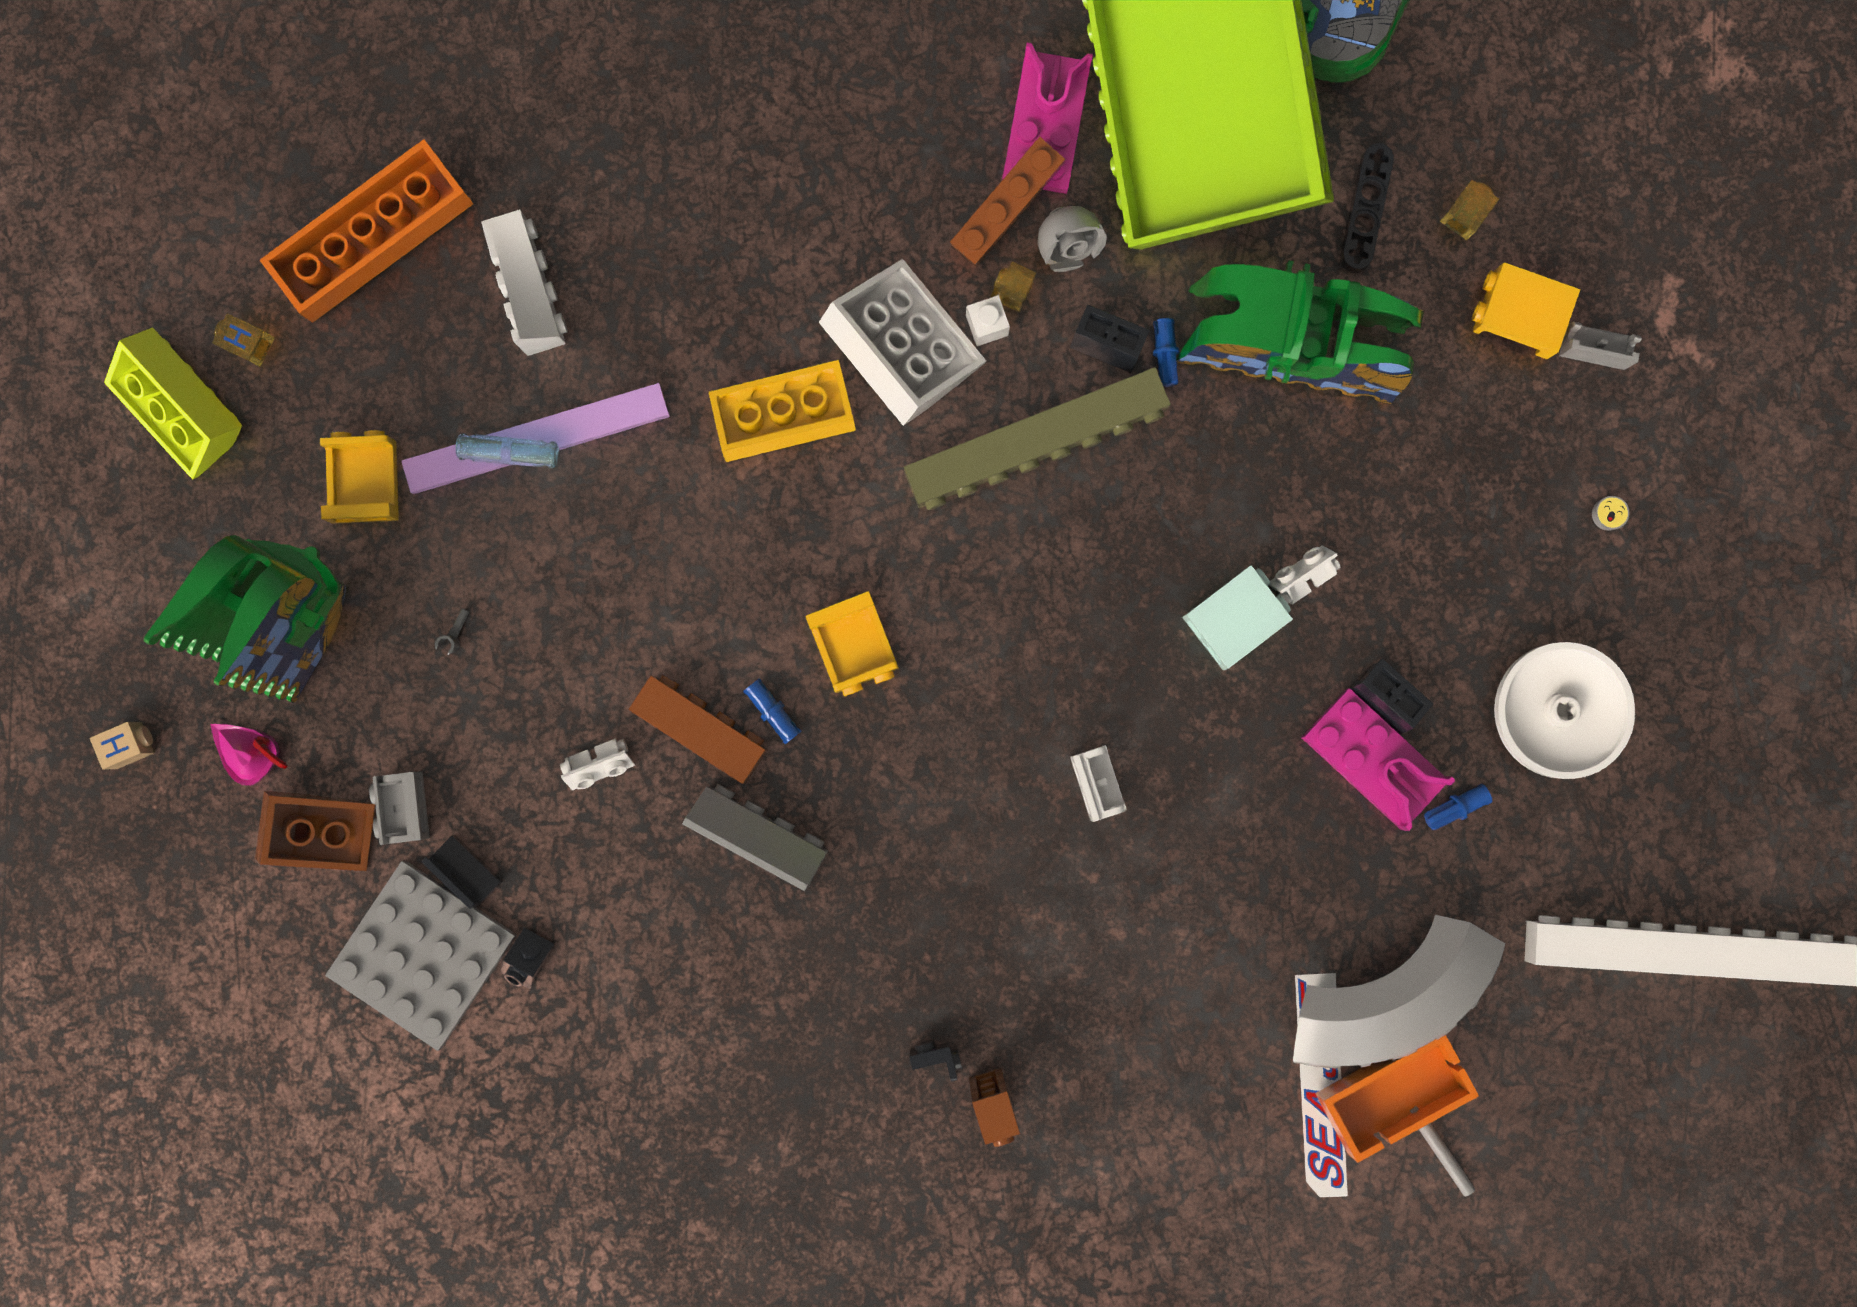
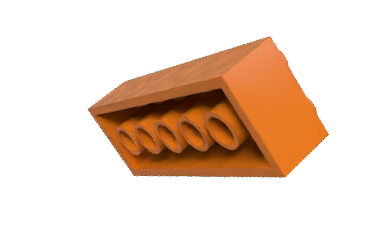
M423 139L261 258L260 262L299 314L313 323L474 203L437 154Z

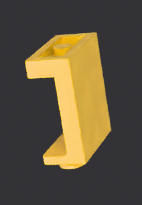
M1505 262L1494 271L1490 270L1482 288L1486 290L1483 302H1478L1472 315V321L1476 322L1473 332L1480 334L1483 331H1488L1537 349L1536 356L1549 359L1557 354L1580 289Z
M379 430L365 431L364 436L352 437V434L349 432L330 433L331 438H320V446L326 450L327 505L321 506V519L330 523L399 520L396 440L385 435L384 431Z
M869 591L805 616L835 693L842 691L845 697L863 690L862 683L874 679L875 683L879 684L895 677L893 671L899 669Z

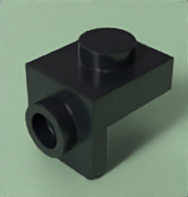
M524 928L502 961L501 973L504 975V978L514 986L521 987L523 985L530 989L534 984L535 976L553 950L554 943Z
M934 1040L916 1044V1050L910 1051L909 1057L912 1070L946 1062L951 1082L958 1080L956 1071L963 1070L958 1049L951 1051L949 1042L935 1045Z

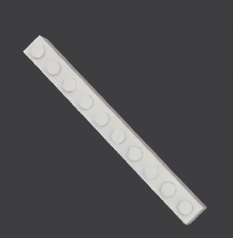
M1539 915L1538 921H1526L1525 961L1535 965L1857 986V936L1845 935L1843 942L1833 941V935L1811 933L1810 939H1799V933L1777 931L1776 937L1765 936L1764 930L1743 929L1742 935L1731 934V928L1709 926L1708 932H1696L1697 926L1675 924L1674 930H1664L1661 923L1641 922L1640 928L1628 927V921L1607 920L1606 926L1594 925V919L1573 917L1572 923H1560V917Z

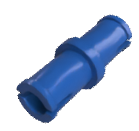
M760 678L743 691L762 714L760 716L762 721L765 722L767 720L784 744L801 732L784 711L783 707L785 705L782 701L777 702Z

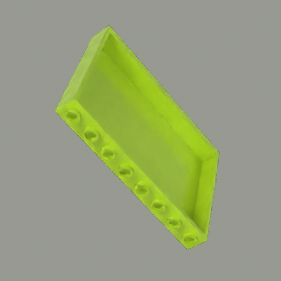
M1082 0L1089 13L1090 23L1087 25V32L1095 48L1096 56L1093 58V67L1096 75L1100 77L1102 90L1099 91V101L1106 113L1107 124L1104 126L1106 139L1112 148L1113 157L1110 159V166L1113 175L1117 177L1119 190L1116 191V201L1119 209L1123 212L1124 224H1122L1121 230L1128 248L1141 250L1334 202L1301 0Z

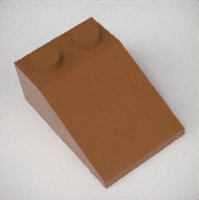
M264 791L255 859L260 865L367 871L375 804L299 793Z

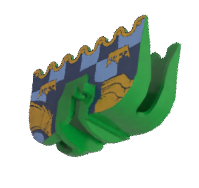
M1290 260L1286 263L1285 271L1256 265H1221L1212 268L1199 281L1190 286L1189 292L1198 297L1210 298L1216 295H1223L1224 299L1239 301L1240 305L1239 309L1232 314L1215 315L1202 320L1177 356L1176 362L1187 365L1206 364L1211 369L1218 371L1238 370L1243 375L1261 378L1265 376L1266 380H1270L1273 377L1277 382L1285 384L1304 383L1309 388L1315 390L1335 389L1341 391L1343 395L1352 397L1371 396L1374 400L1387 404L1393 403L1412 378L1414 360L1410 355L1387 347L1352 342L1356 325L1364 327L1381 325L1387 327L1388 331L1405 334L1406 330L1411 326L1421 328L1424 311L1401 298L1362 286L1360 282L1333 279L1329 280L1323 288L1314 286V273L1309 272L1311 264L1305 263L1302 271L1299 270L1297 273H1292L1294 261ZM1333 320H1340L1334 357L1329 358L1326 357L1332 322Z
M237 535L226 536L214 544L197 562L169 604L145 635L144 642L154 645L160 640V646L165 649L170 648L174 644V650L179 653L187 648V653L192 656L199 652L200 657L204 659L212 656L214 661L220 662L218 674L214 679V683L218 686H224L228 683L229 687L237 689L241 685L240 688L245 692L253 689L252 691L257 695L264 692L269 698L275 695L279 700L286 698L289 702L294 703L333 638L343 608L346 585L337 580L332 570L320 560V551L316 547L309 546L305 549H300L291 545L270 541L245 540Z

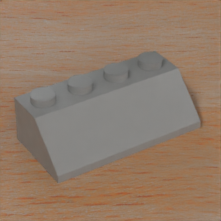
M717 784L715 788L706 786L682 824L805 891L811 884L828 850L822 848L825 842L810 833H806L805 837H802L793 832L792 830L795 825L777 816L775 821L762 815L765 811L764 808L749 800L746 801L745 805L733 799L735 792L720 784Z

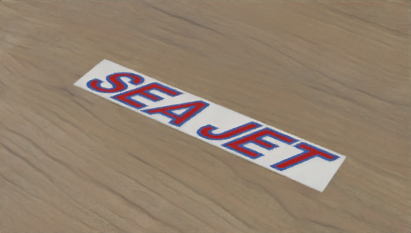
M1336 973L1295 975L1297 1024L1307 985L1336 988ZM1300 1064L1306 1183L1318 1197L1348 1196L1345 1148L1315 1094L1341 1079V1066L1337 1069Z

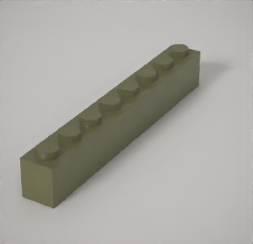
M1156 367L906 465L904 466V473L918 508L926 506L927 510H932L946 504L945 498L957 494L959 498L975 493L978 491L976 486L985 482H989L990 486L1009 479L1007 474L1018 469H1020L1021 473L1034 470L1040 466L1038 461L1051 457L1052 461H1056L1070 455V449L1081 444L1084 449L1102 442L1101 436L1112 432L1115 436L1125 434L1134 429L1132 424L1145 420L1146 424L1158 421L1165 417L1163 412L1167 411L1171 404Z

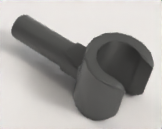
M461 609L448 634L437 638L435 641L436 650L442 648L446 639L451 643V649L447 655L459 650L460 640L458 635L469 614L468 611Z

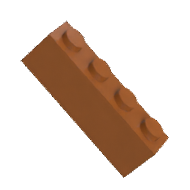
M1039 137L950 241L951 246L977 267L1065 163V158Z
M662 674L660 679L651 675L628 710L741 784H746L768 751L761 746L765 740L750 730H747L745 734L741 733L733 727L736 721L721 711L715 716L705 709L708 703L695 694L690 693L688 697L677 691L679 684Z
M998 1068L970 1077L969 1084L972 1104L985 1145L993 1143L994 1147H999L1015 1140L1014 1136L1020 1134L1002 1069Z

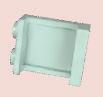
M1252 566L1247 567L1182 617L1222 670L1229 669L1293 620L1289 615L1291 611L1290 606L1280 595L1275 597L1268 587L1270 585L1269 579L1259 568L1255 570Z

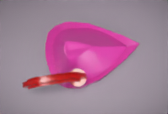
M210 724L223 767L235 782L251 786L268 775L274 764L283 769L288 767L286 762L278 758L279 746L272 736L260 730L242 726Z

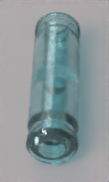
M461 433L456 440V456L459 460L470 459L475 462L555 468L559 459V446L555 441L546 443L543 440L478 434L468 436L466 433Z

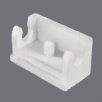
M1106 745L1070 756L1090 821L1095 822L1127 810Z

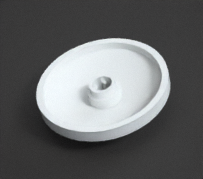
M1552 643L1537 647L1523 654L1504 674L1495 697V722L1506 749L1527 769L1550 778L1575 779L1601 771L1621 754L1633 731L1635 703L1627 678L1617 664L1605 654L1579 643Z

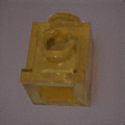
M1012 261L1009 268L1004 267L999 272L990 298L999 295L1003 305L1020 312L1034 284L1036 272Z

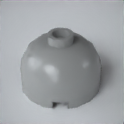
M1066 206L1054 209L1046 217L1039 228L1037 244L1046 265L1048 264L1051 270L1067 272L1082 267L1084 263L1080 260L1088 257L1090 254L1093 259L1098 256L1106 245L1107 236L1094 213L1081 206Z

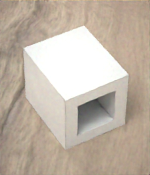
M999 295L966 307V318L976 346L1008 336L1010 326Z

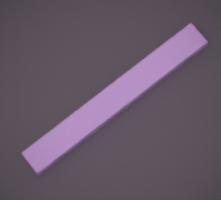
M657 383L405 459L401 462L410 493L417 494L668 418L670 414L661 385Z

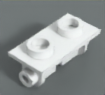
M1324 546L1312 548L1303 555V559L1292 566L1279 570L1275 578L1270 580L1269 586L1280 592L1278 595L1283 597L1287 603L1293 605L1311 592L1306 582L1307 580L1311 579L1314 586L1319 587L1337 575V570L1341 568L1335 559L1338 555Z
M617 738L595 746L597 758L593 760L588 749L566 757L565 762L560 763L563 773L561 778L571 790L588 788L595 781L605 777L623 774L626 769L635 766L633 760L626 753L628 752V747L625 740L621 739L618 741Z

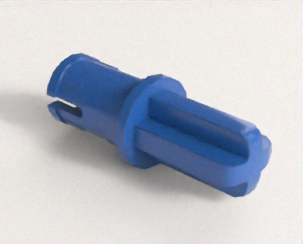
M1162 318L1153 321L1155 334L1153 356L1158 358L1159 377L1163 387H1171L1178 384L1176 355L1180 353V349L1176 347L1175 320L1172 318Z
M1480 784L1459 796L1451 795L1449 801L1425 812V821L1432 830H1437L1457 819L1465 820L1467 819V814L1493 802L1492 796L1487 787Z

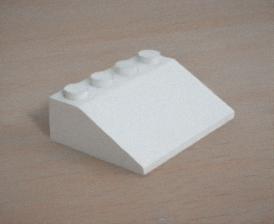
M903 259L834 300L819 321L821 326L903 426L934 405L986 362L985 358Z

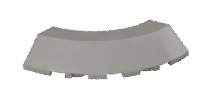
M1435 915L1432 926L1419 949L1410 959L1390 974L1375 981L1352 987L1325 988L1307 985L1298 1020L1293 1063L1339 1069V1066L1361 1065V1067L1371 1066V1063L1406 1057L1417 1052L1418 1048L1427 1045L1433 1040L1440 1039L1456 1027L1457 1023L1470 1009L1473 1010L1479 1003L1480 997L1488 985L1491 984L1500 965L1505 943L1470 922Z

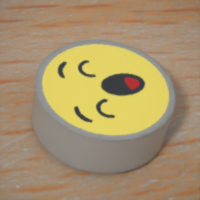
M1608 496L1595 503L1592 509V519L1602 530H1615L1624 526L1628 521L1629 507L1620 497Z

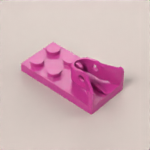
M1027 42L1002 180L1034 142L1041 137L1065 158L1064 165L1043 190L1067 194L1093 54L1088 53L1081 60L1036 52L1033 44Z
M1350 688L1346 689L1301 737L1400 830L1410 831L1413 828L1412 821L1444 786L1452 785L1455 782L1452 776H1444Z

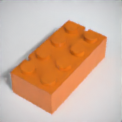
M1446 1035L1418 1048L1417 1052L1406 1057L1371 1063V1066L1362 1067L1315 1093L1346 1152L1357 1163L1385 1148L1382 1142L1374 1136L1375 1133L1379 1132L1382 1138L1388 1143L1393 1144L1479 1096L1465 1069L1458 1065L1460 1060ZM1417 1106L1419 1110L1411 1113L1410 1110Z

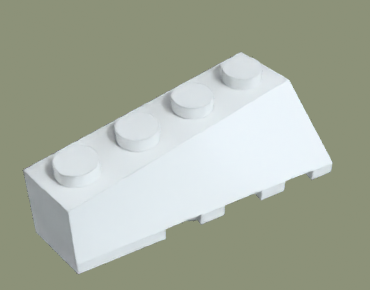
M521 210L481 221L492 262L500 268V271L496 272L498 286L505 298L509 297L510 302L503 305L506 316L510 319L514 330H510L514 343L527 356L566 344L563 334L568 332L562 313L556 314L553 302L558 301V297L553 283L546 281L543 272L548 269V265L543 251H537L533 239L538 238V233L532 218L527 219Z

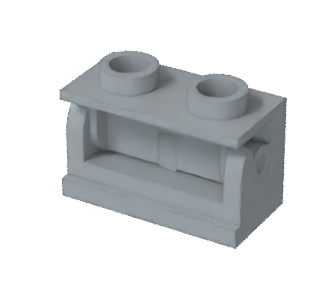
M423 771L374 776L373 784L369 788V795L372 804L376 805L377 818L373 820V831L375 837L379 838L380 845L430 839Z

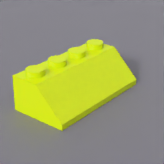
M154 328L119 340L104 383L192 480L198 478L234 445L242 424L216 397L213 390L201 381L191 366L180 358L171 348L169 342L163 339Z

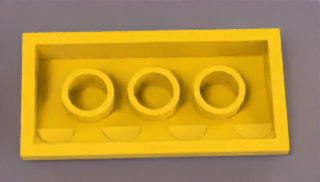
M839 360L709 391L721 450L726 462L856 431Z

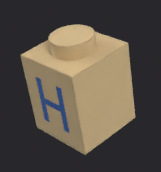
M126 722L90 738L102 770L119 769L154 754L151 746L153 744L152 735L149 729L143 726L142 722Z

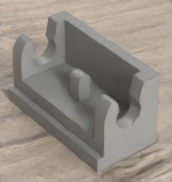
M1572 322L1568 324L1559 356L1625 370L1638 363L1640 353L1634 352L1636 343L1641 341L1642 337L1635 334L1631 336L1582 326L1579 322Z

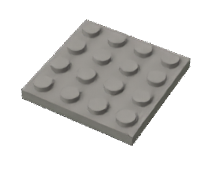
M404 860L396 868L325 976L439 1051L443 1048L517 934L478 908L469 909L452 891Z

